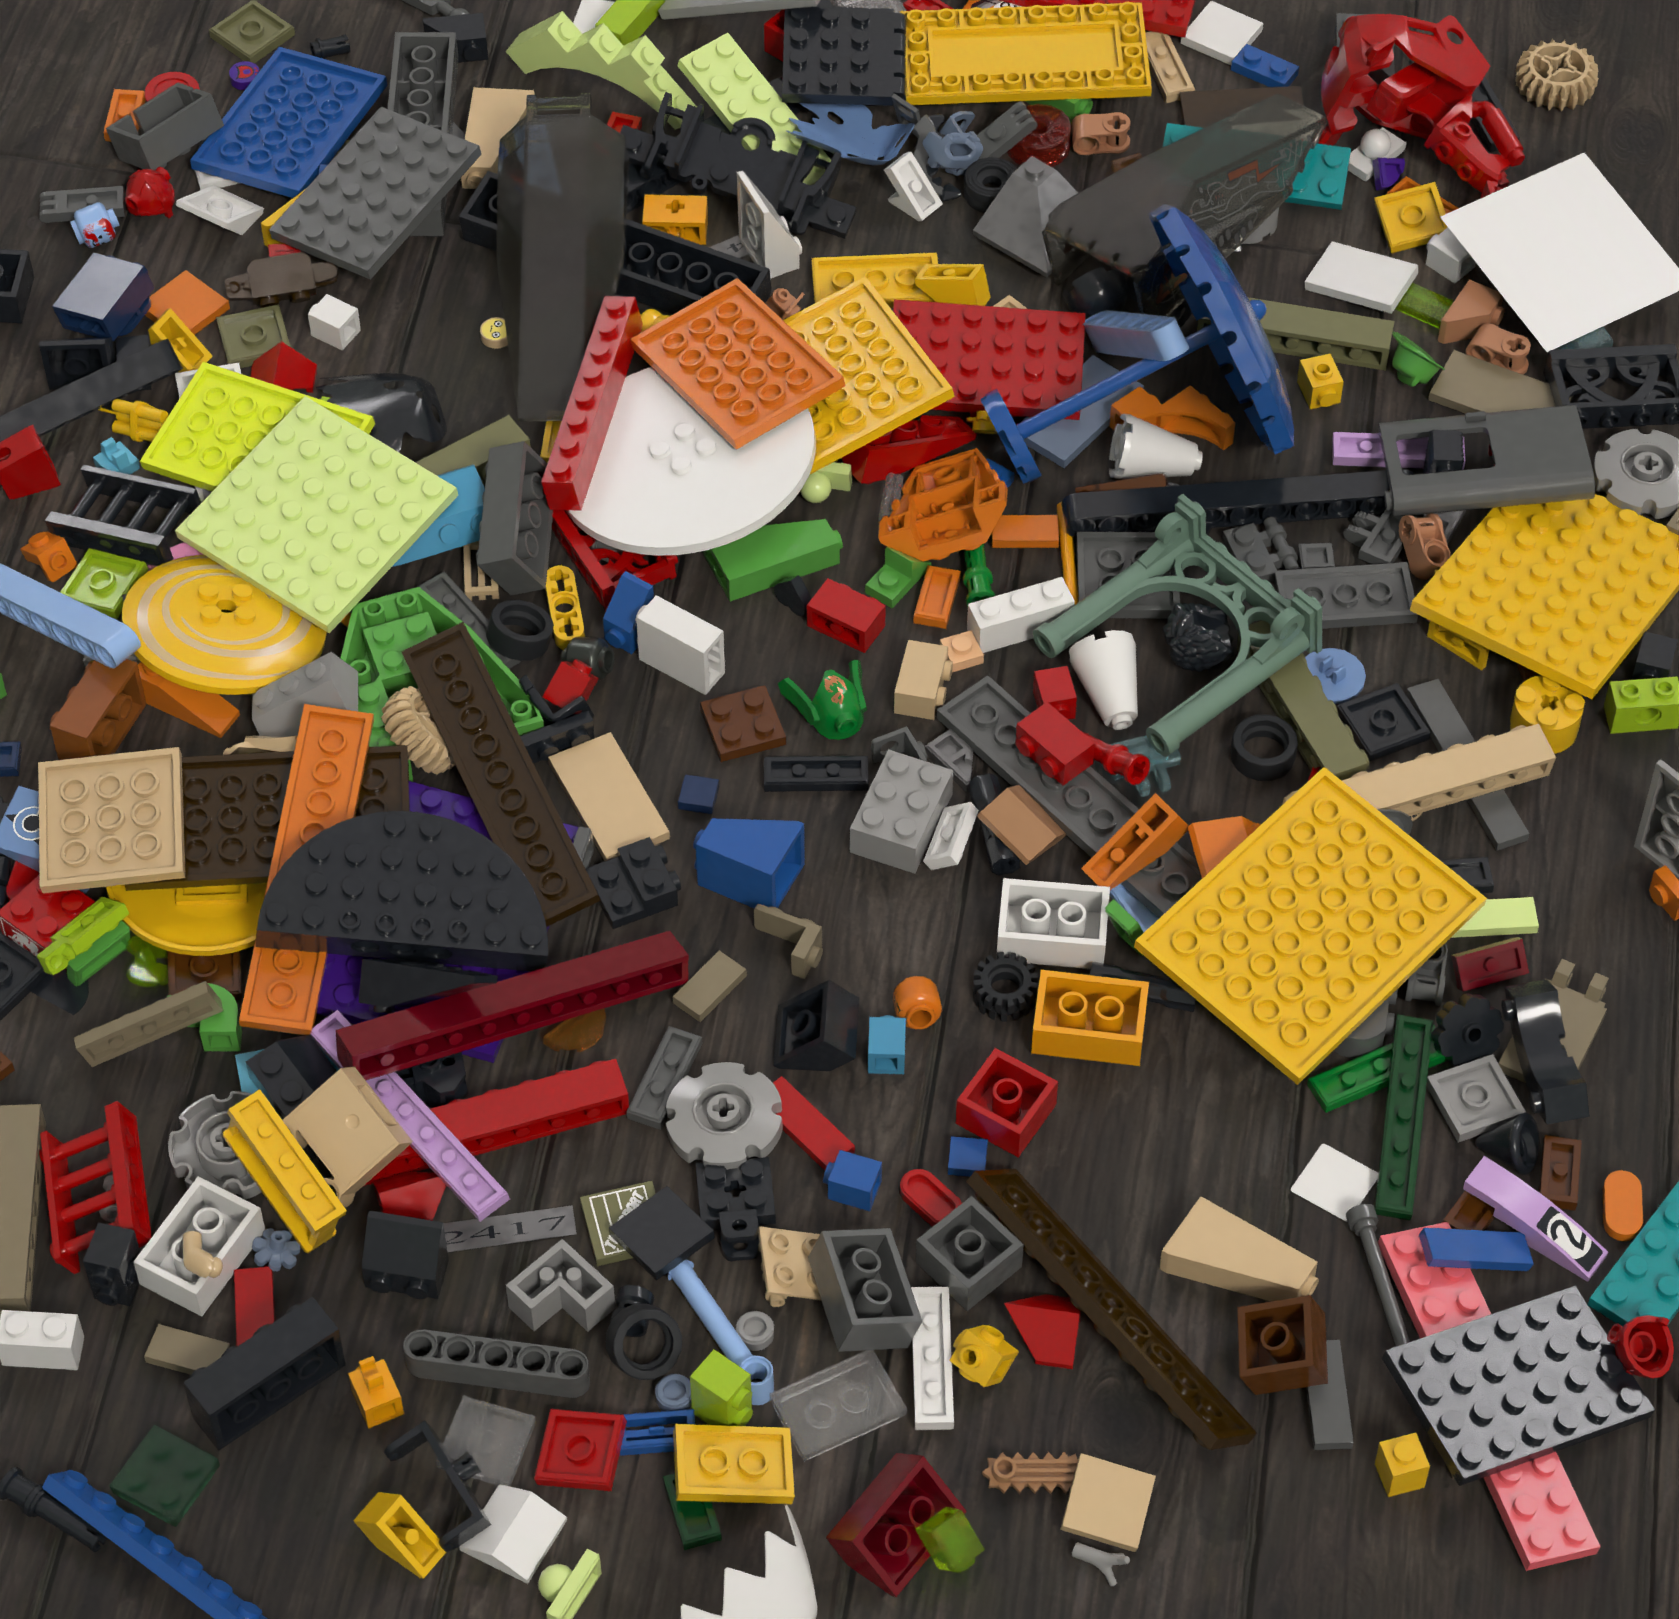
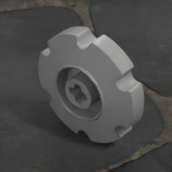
M1630 429L1619 432L1605 441L1603 451L1596 453L1593 465L1596 491L1605 492L1607 494L1606 499L1610 503L1621 509L1633 510L1638 515L1648 513L1655 519L1674 515L1679 508V439L1658 430H1652L1650 434H1642L1638 429Z
M713 1063L701 1068V1076L692 1078L686 1075L676 1084L666 1104L667 1117L672 1119L666 1123L671 1145L686 1162L691 1163L694 1160H702L704 1167L709 1164L725 1166L726 1169L740 1168L751 1157H766L777 1145L783 1130L782 1117L776 1115V1113L782 1112V1102L775 1085L763 1073L745 1074L744 1065L739 1063Z
M231 1091L229 1097L223 1100L217 1099L215 1094H211L191 1104L179 1116L182 1129L170 1133L168 1152L175 1176L177 1178L186 1177L187 1190L199 1176L232 1194L241 1195L244 1200L262 1193L223 1138V1132L228 1129L231 1120L227 1114L228 1109L250 1096V1093Z

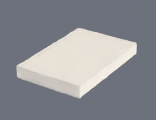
M1331 242L1305 280V290L1392 314L1418 275V265Z

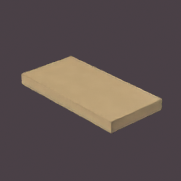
M611 732L548 757L549 766L585 828H591L593 842L604 861L618 857V848L650 837L654 845L670 839L668 828Z

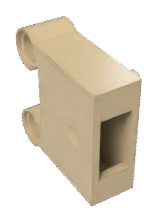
M355 1067L340 1068L290 1114L282 1119L302 1149L309 1144L334 1176L324 1179L329 1186L332 1185L336 1189L337 1198L345 1208L352 1203L355 1193L413 1143Z

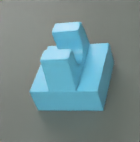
M112 437L100 443L101 453L93 457L97 468L102 467L125 474H132L140 469L139 460L120 441L116 443Z

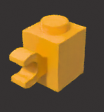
M371 1356L359 1361V1367L355 1371L348 1373L351 1391L368 1429L403 1415L401 1395L385 1360L382 1359L375 1362L374 1357Z

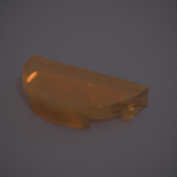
M605 1008L564 1020L543 1036V1044L554 1051L577 1049V1052L594 1046L604 1034L606 1024Z

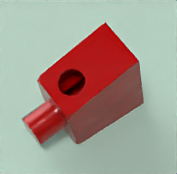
M33 425L0 442V485H2L9 499H17L61 486L53 461Z

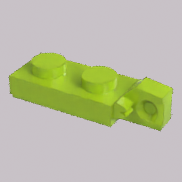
M101 897L50 937L53 943L37 955L45 973L55 975L67 968L70 960L88 951L97 939L105 933L114 930L119 925V922L130 914L126 905L106 897Z

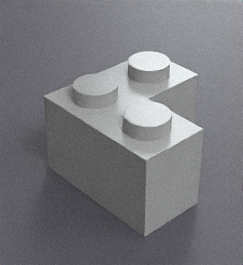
M563 1239L506 1285L509 1308L533 1331L563 1308L588 1332L616 1309L614 1286Z

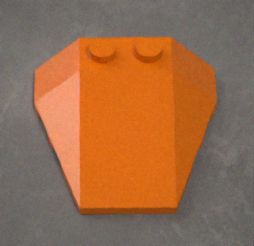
M978 448L919 465L914 468L901 488L903 492L901 499H894L891 507L893 511L890 516H883L881 519L878 539L881 544L923 562L931 559L941 560L948 557L951 553L961 550L971 551L977 549L988 541L1007 506V486L1003 480L999 479L997 472L990 468L988 461Z

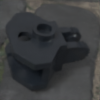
M462 1052L396 1071L412 1091L433 1108L446 1105L455 1099H465L468 1094Z

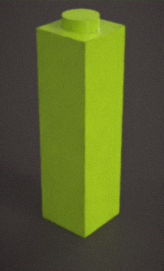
M616 0L598 20L595 27L604 23L624 46L638 39L659 16L658 10L666 0Z

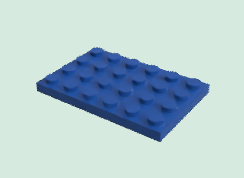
M278 47L223 117L224 126L209 135L190 159L192 169L294 198L306 189L319 175L320 164L328 165L387 87V78L381 74Z

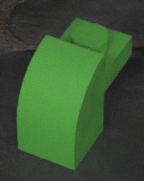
M208 983L221 999L223 1011L187 1027H200L199 1032L204 1051H240L242 1026L239 1025L240 1016L236 1000L225 988Z

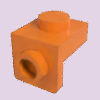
M50 532L35 534L29 539V543L20 549L27 561L41 566L47 580L55 582L78 565L65 539Z
M1664 865L1654 871L1649 892L1653 901L1658 906H1662L1670 917L1676 921L1679 919V880Z

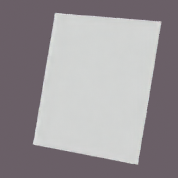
M1585 153L1440 217L1546 352L1679 291V268Z

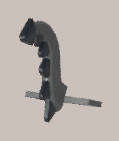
M893 94L892 101L898 122L908 124L909 122L905 120L907 119L915 125L912 134L918 140L913 155L935 192L942 198L943 202L961 197V191L951 183L942 187L941 177L931 178L938 172V168H931L927 163L929 155L923 146V140L929 132H936L942 138L946 136L937 132L945 120L942 114L929 116L926 114L921 118L916 107L898 95Z

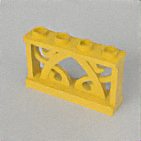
M260 1089L229 1108L227 1114L231 1120L228 1129L223 1132V1138L303 1251L309 1253L334 1237L339 1218L346 1214L347 1210Z

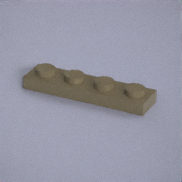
M204 981L74 1037L75 1047L91 1067H94L222 1012V1002L209 984Z

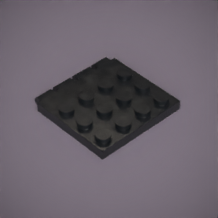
M815 6L785 9L782 102L893 106V94L905 99L906 16L902 13H894V9Z

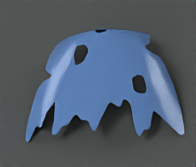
M800 103L815 113L819 119L812 118L815 124L789 118L802 132L786 131L818 148L833 154L835 152L841 153V157L867 165H883L898 154L913 130L914 123L884 125L877 129H872V113L865 105ZM828 112L838 115L843 119V124H837L830 120L827 116ZM906 133V135H905V137L903 138V140H902V141L900 142V144L895 148L897 142H898V141L900 140V138ZM847 154H852L859 157H850ZM884 156V159L882 161L877 160V158Z

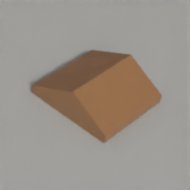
M1020 785L1006 788L977 815L1026 865L1066 836V833Z

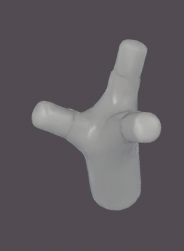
M1079 1542L1075 1544L1072 1552V1557L1096 1566L1106 1576L1111 1587L1117 1584L1112 1566L1130 1563V1558L1125 1556L1124 1553H1107Z

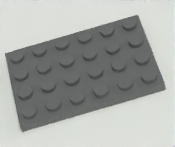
M380 107L269 229L271 237L371 280L482 155L480 146Z

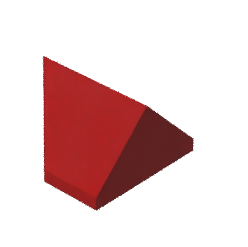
M281 341L253 361L250 377L292 391L294 389H306L308 393H313L318 368L317 364Z
M407 1172L373 1182L382 1213L433 1221L446 1188V1184L436 1173Z
M1044 1294L1004 1303L1034 1357L1035 1364L1073 1369L1081 1311L1071 1303L1070 1298Z

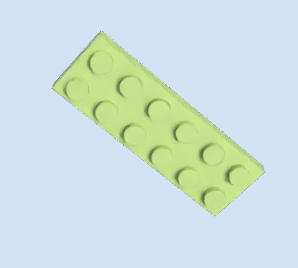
M729 33L679 59L678 67L731 133L734 128L733 124L740 119L749 117L761 119L768 123L774 131L776 141H772V150L777 152L782 150L797 156L803 141L786 130L802 132L795 123L789 120V118L796 120L798 118L785 102H782L781 97ZM747 135L742 139L741 144L746 150L752 151L759 147L760 141L754 135ZM808 143V147L819 150V159L831 162V159L823 149ZM814 166L803 183L808 185L815 184L826 170Z

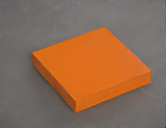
M185 270L150 296L152 304L145 316L156 322L167 309L171 308L195 335L213 322L216 317L228 311L230 305L226 298Z

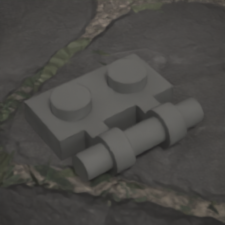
M1274 517L1264 520L1263 525L1266 529L1264 532L1259 533L1254 523L1224 530L1222 540L1228 552L1237 560L1247 563L1251 571L1262 580L1265 579L1273 582L1275 571L1285 567L1286 570L1300 569L1297 563L1298 556L1294 548L1289 546L1286 541L1287 534L1284 527L1278 524ZM1274 546L1277 553L1269 555L1266 547Z

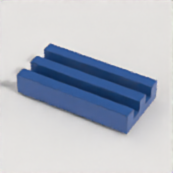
M694 1409L622 1414L627 1420L626 1427L677 1423L695 1425ZM664 1426L649 1427V1429L626 1431L625 1428L620 1456L673 1452L674 1427L664 1428Z

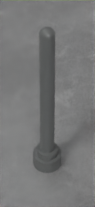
M1372 1204L1354 1206L1346 1212V1219L1350 1230L1354 1231L1361 1238L1395 1346L1409 1343L1407 1330L1375 1235L1376 1225L1379 1221L1375 1208Z

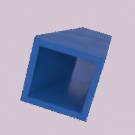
M712 818L706 829H701L697 833L693 843V848L696 849L694 869L697 870L698 885L754 909L757 904L778 908L805 865L804 823L784 820Z

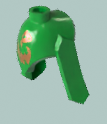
M859 660L849 662L850 676L848 679L832 669L825 671L813 701L789 677L778 682L780 692L800 711L810 725H814L819 734L834 740L849 738L860 730L864 722V712L867 711L862 688L861 661Z

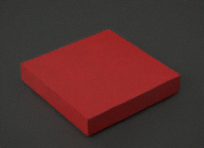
M550 1409L534 1477L536 1484L612 1491L627 1423L625 1416L620 1414Z

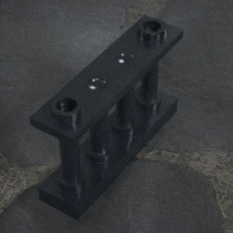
M83 465L80 470L88 488L70 514L51 511L45 520L50 533L63 537L69 547L83 550L91 548L159 566L174 559L166 539L184 512L191 514L201 504V500L197 490L186 485L181 486L111 471L102 467L97 468ZM100 494L113 497L98 520L84 518ZM128 500L142 503L127 526L112 525ZM156 506L170 509L155 533L140 531Z

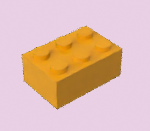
M1041 970L1031 1054L1140 1066L1149 982Z

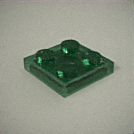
M154 1425L110 1484V1489L113 1494L177 1527L218 1470L220 1463L218 1458Z

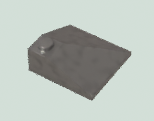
M1031 156L1009 177L973 229V235L1041 275L1048 277L1075 253L1087 239L1097 233L1105 224V220L1093 209L1092 213L1088 214V219L1091 220L1092 216L1093 221L1088 233L1086 231L1079 238L1078 243H1076V240L1066 250L1071 251L1061 253L1057 245H1055L1056 232L1058 242L1061 239L1060 235L1065 234L1068 221L1067 215L1070 213V209L1071 211L1075 209L1076 213L1085 216L1091 211V208L1086 203H1078L1087 201L1056 169ZM1061 241L1058 243L1060 249L1062 247Z

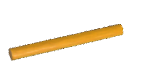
M1062 502L1057 504L1063 579L1076 605L1078 603V584L1073 536H1070L1066 531L1061 506Z

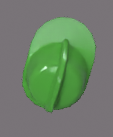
M1394 331L1392 333L1393 337L1398 341L1392 366L1397 370L1398 379L1410 387L1415 386L1417 383L1426 384L1439 369L1445 370L1413 341Z

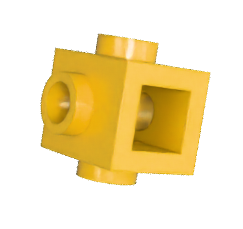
M981 1325L965 1329L958 1335L953 1345L956 1350L949 1361L959 1368L958 1371L964 1378L972 1382H978L983 1387H988L1003 1380L1019 1351L1004 1340V1335L998 1329L989 1325Z

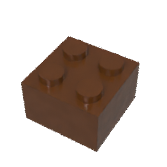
M1311 1295L1237 1307L1240 1378L1255 1395L1328 1384L1325 1312Z

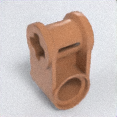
M1121 112L1080 114L1076 116L1071 123L1074 151L1080 155L1119 154L1125 152L1130 147V137L1127 134L1131 125L1129 117ZM1115 121L1118 122V124H1117V129H1114V128H1115ZM1116 137H1119L1118 145H1116Z
M1486 323L1480 326L1466 348V354L1524 375L1529 366L1526 356L1530 352L1531 345L1530 341L1523 335L1514 334L1494 324Z
M1430 513L1420 518H1415L1412 515H1405L1401 518L1399 536L1404 545L1409 569L1415 577L1421 580L1430 579L1434 576V570H1439L1451 557L1443 531L1442 520L1435 513Z

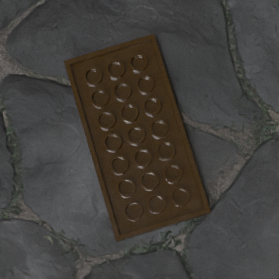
M407 745L368 748L355 817L376 812L410 811ZM294 751L182 757L185 878L125 884L126 891L267 883Z

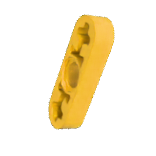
M557 565L547 571L545 590L550 617L554 624L553 635L555 644L564 650L573 638L585 637L574 573L569 567ZM557 580L563 581L564 591L558 592ZM563 603L571 604L574 607L566 613L555 609ZM571 624L573 636L566 635L565 625Z

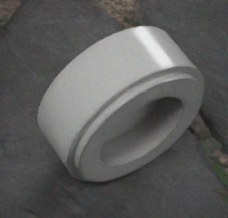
M750 1311L739 1318L736 1324V1332L749 1350L759 1351L772 1343L774 1324L767 1314L760 1311Z

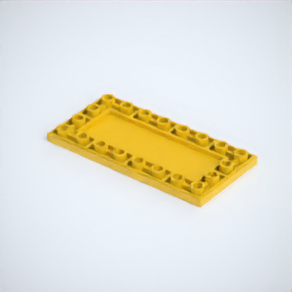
M1124 2L1114 4L1094 3L1087 5L1064 4L1059 6L1034 5L1031 7L1004 6L1001 8L974 7L971 9L945 8L941 10L900 11V13L906 16L905 97L906 101L911 105L1151 96L1152 93L1142 3Z

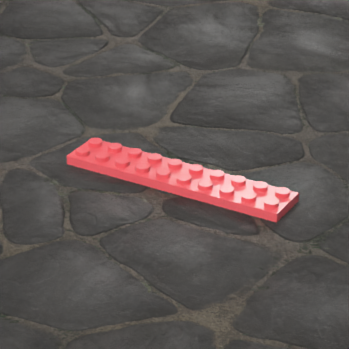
M1448 1222L1380 1236L1378 1244L1381 1254L1420 1338L1491 1315L1470 1268L1428 1267L1419 1234L1423 1228L1451 1229ZM1556 1452L1484 1477L1526 1571L1597 1554L1601 1546Z

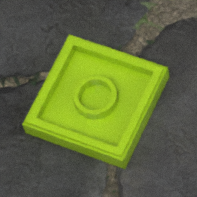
M89 548L60 593L109 617L118 619L124 603L122 595L127 594L133 584L146 574L149 569L146 562Z

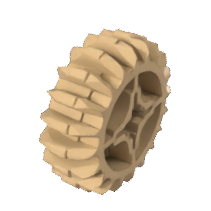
M1553 39L1548 44L1540 41L1538 46L1530 45L1529 50L1523 51L1516 66V86L1519 87L1521 95L1527 96V102L1536 101L1537 107L1544 105L1548 107L1549 111L1552 107H1555L1561 112L1564 107L1574 110L1576 105L1583 106L1585 101L1591 99V96L1594 94L1599 79L1597 77L1598 64L1594 62V56L1587 54V49H1578L1577 43L1568 45L1565 40L1562 43H1556Z
M409 686L395 692L382 708L383 715L381 717L382 721L386 724L384 727L385 731L391 735L390 741L395 742L397 746L407 745L408 760L413 761L417 768L422 767L427 773L432 772L438 775L440 772L444 773L447 769L450 770L456 764L419 688L416 689Z

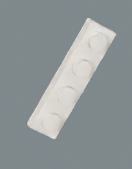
M911 1287L923 1321L912 1339L915 1430L954 1429L952 1362L949 1361L951 1358L949 1287Z

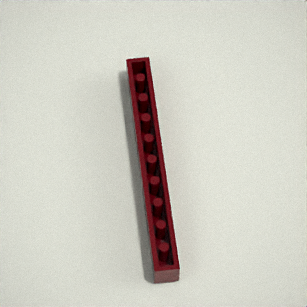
M671 931L659 933L498 981L496 984L458 993L337 1029V1059L343 1068L355 1067L365 1081L686 984L688 982L689 955Z

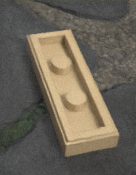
M1153 31L1146 32L1149 69L1165 102L1179 101L1180 92L1195 91L1170 36Z

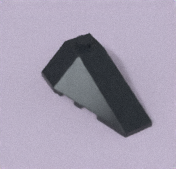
M362 959L358 1003L373 1005L374 1012L394 1013L395 1007H410L496 984L498 976L478 971L461 970L459 967H445L444 964L428 961Z

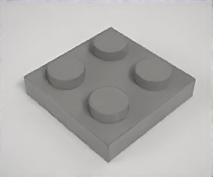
M1493 1054L1427 1077L1426 1086L1458 1143L1487 1133L1515 1119L1521 1113H1526Z

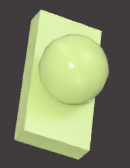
M833 462L810 474L800 490L801 495L808 502L821 503L828 498L832 489L850 491L852 485L851 465Z
M587 1549L573 1571L566 1565L554 1564L541 1572L538 1580V1589L548 1602H552L546 1612L547 1619L574 1618L602 1574L599 1554Z

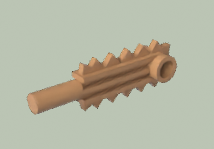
M1002 1452L997 1459L987 1458L988 1468L982 1472V1475L989 1479V1488L1000 1489L1003 1494H1005L1009 1487H1013L1019 1494L1025 1487H1029L1034 1494H1036L1040 1487H1044L1050 1494L1056 1487H1060L1066 1494L1071 1489L1078 1459L1076 1453L1068 1457L1065 1452L1062 1453L1059 1459H1055L1049 1452L1043 1459H1039L1034 1452L1028 1459H1024L1018 1452L1011 1459Z

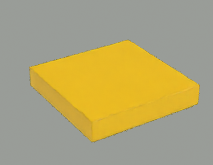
M1435 182L1374 197L1375 206L1391 253L1428 244L1435 234L1439 235L1448 228L1440 218L1446 213Z

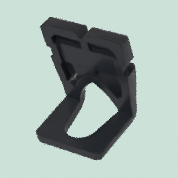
M525 674L520 678L519 683L526 695L529 694V700L540 711L542 719L547 726L559 722L580 710L582 712L588 711L590 716L594 717L583 696L578 697L553 714L527 675Z

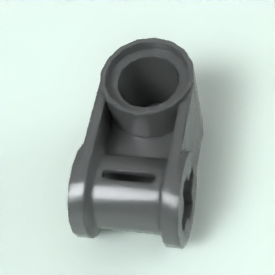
M1446 943L1431 956L1434 960L1428 959L1408 978L1405 1001L1411 1002L1412 999L1434 1002L1435 1006L1441 1007L1446 975H1444L1448 953Z

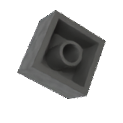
M971 1196L916 1240V1263L941 1287H949V1295L968 1311L1022 1267L1024 1244Z

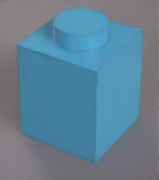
M890 1015L869 1018L868 1073L904 1074L906 1018H896Z

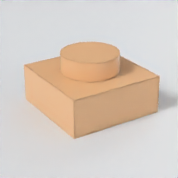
M972 630L940 639V645L948 646V660L953 661L952 672L984 663V654Z

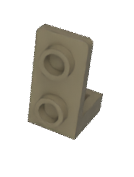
M757 904L754 909L755 928L797 944L791 954L792 975L805 979L810 968L818 966L822 956V926L816 925L809 919H800L786 914L776 907Z

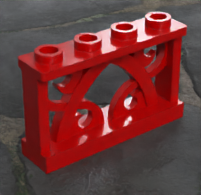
M553 510L552 532L605 611L609 606L621 575L625 571L651 585L667 578L671 580L677 577L675 564L678 563L677 555H653L657 560L656 563L643 569L636 568L632 565L633 562L642 566L649 565L648 561L643 559L645 554L623 551L620 555L616 551L605 548L590 550L589 547L596 542V539L590 535H580L579 532L582 529L573 522L566 510ZM603 558H609V562L606 565H601L599 561Z

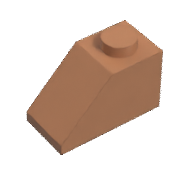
M1469 279L1441 320L1438 342L1446 344L1472 339L1480 326L1486 323L1498 326L1505 313V308L1502 307L1503 296L1500 292Z

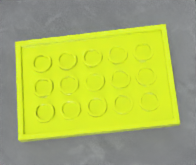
M202 362L144 453L140 463L145 470L212 492L304 396L367 434H370L375 422L373 416Z

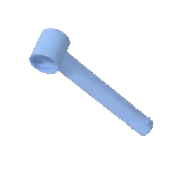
M687 1259L668 1272V1280L673 1279L724 1355L750 1373L751 1380H763L756 1383L751 1382L752 1405L767 1403L774 1395V1376L771 1362L765 1357L752 1355L705 1285L698 1278L693 1270L694 1263Z

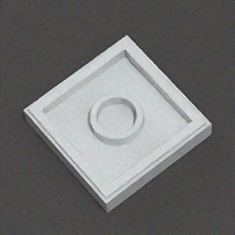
M1210 1L1188 27L1186 37H1181V44L1231 65L1232 60L1246 44L1251 45L1262 32L1263 23Z

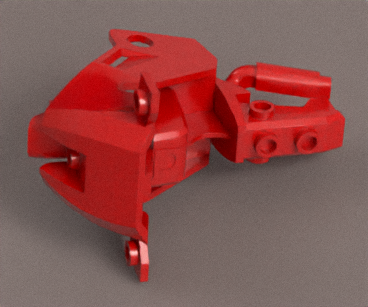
M1368 14L1347 18L1338 32L1340 38L1339 47L1333 46L1323 71L1321 96L1329 125L1319 133L1317 137L1319 140L1318 144L1333 146L1337 143L1343 132L1353 130L1358 122L1353 107H1355L1362 115L1375 124L1427 139L1424 146L1435 151L1436 156L1442 163L1450 165L1457 172L1460 179L1467 181L1481 193L1487 180L1498 182V187L1506 188L1510 182L1506 178L1507 174L1504 171L1510 166L1522 164L1525 159V155L1522 152L1524 148L1500 108H1496L1489 101H1472L1473 92L1479 86L1491 66L1458 20L1451 15L1446 16L1437 24L1394 14ZM1409 27L1432 32L1433 35L1409 30ZM1447 32L1457 34L1461 39V44L1453 43L1448 38ZM1395 43L1414 63L1386 78L1378 85L1368 73L1387 68L1392 64L1394 60L1392 47ZM1472 117H1481L1483 119L1482 124L1501 155L1489 154L1470 125H1468Z

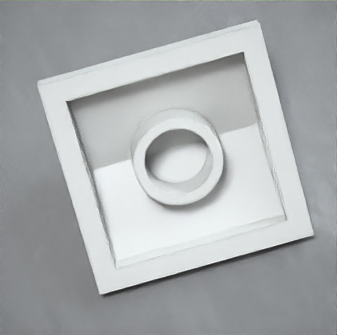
M214 185L176 201L177 207L240 235H243L263 214L264 209Z
M499 1484L483 1509L491 1525L459 1548L460 1551L528 1584L565 1525L567 1517L531 1491Z

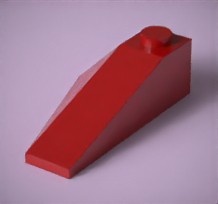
M922 415L920 420H911L847 454L842 457L844 464L851 465V472L856 480L861 484H871L876 481L891 479L975 440L977 434L960 417Z

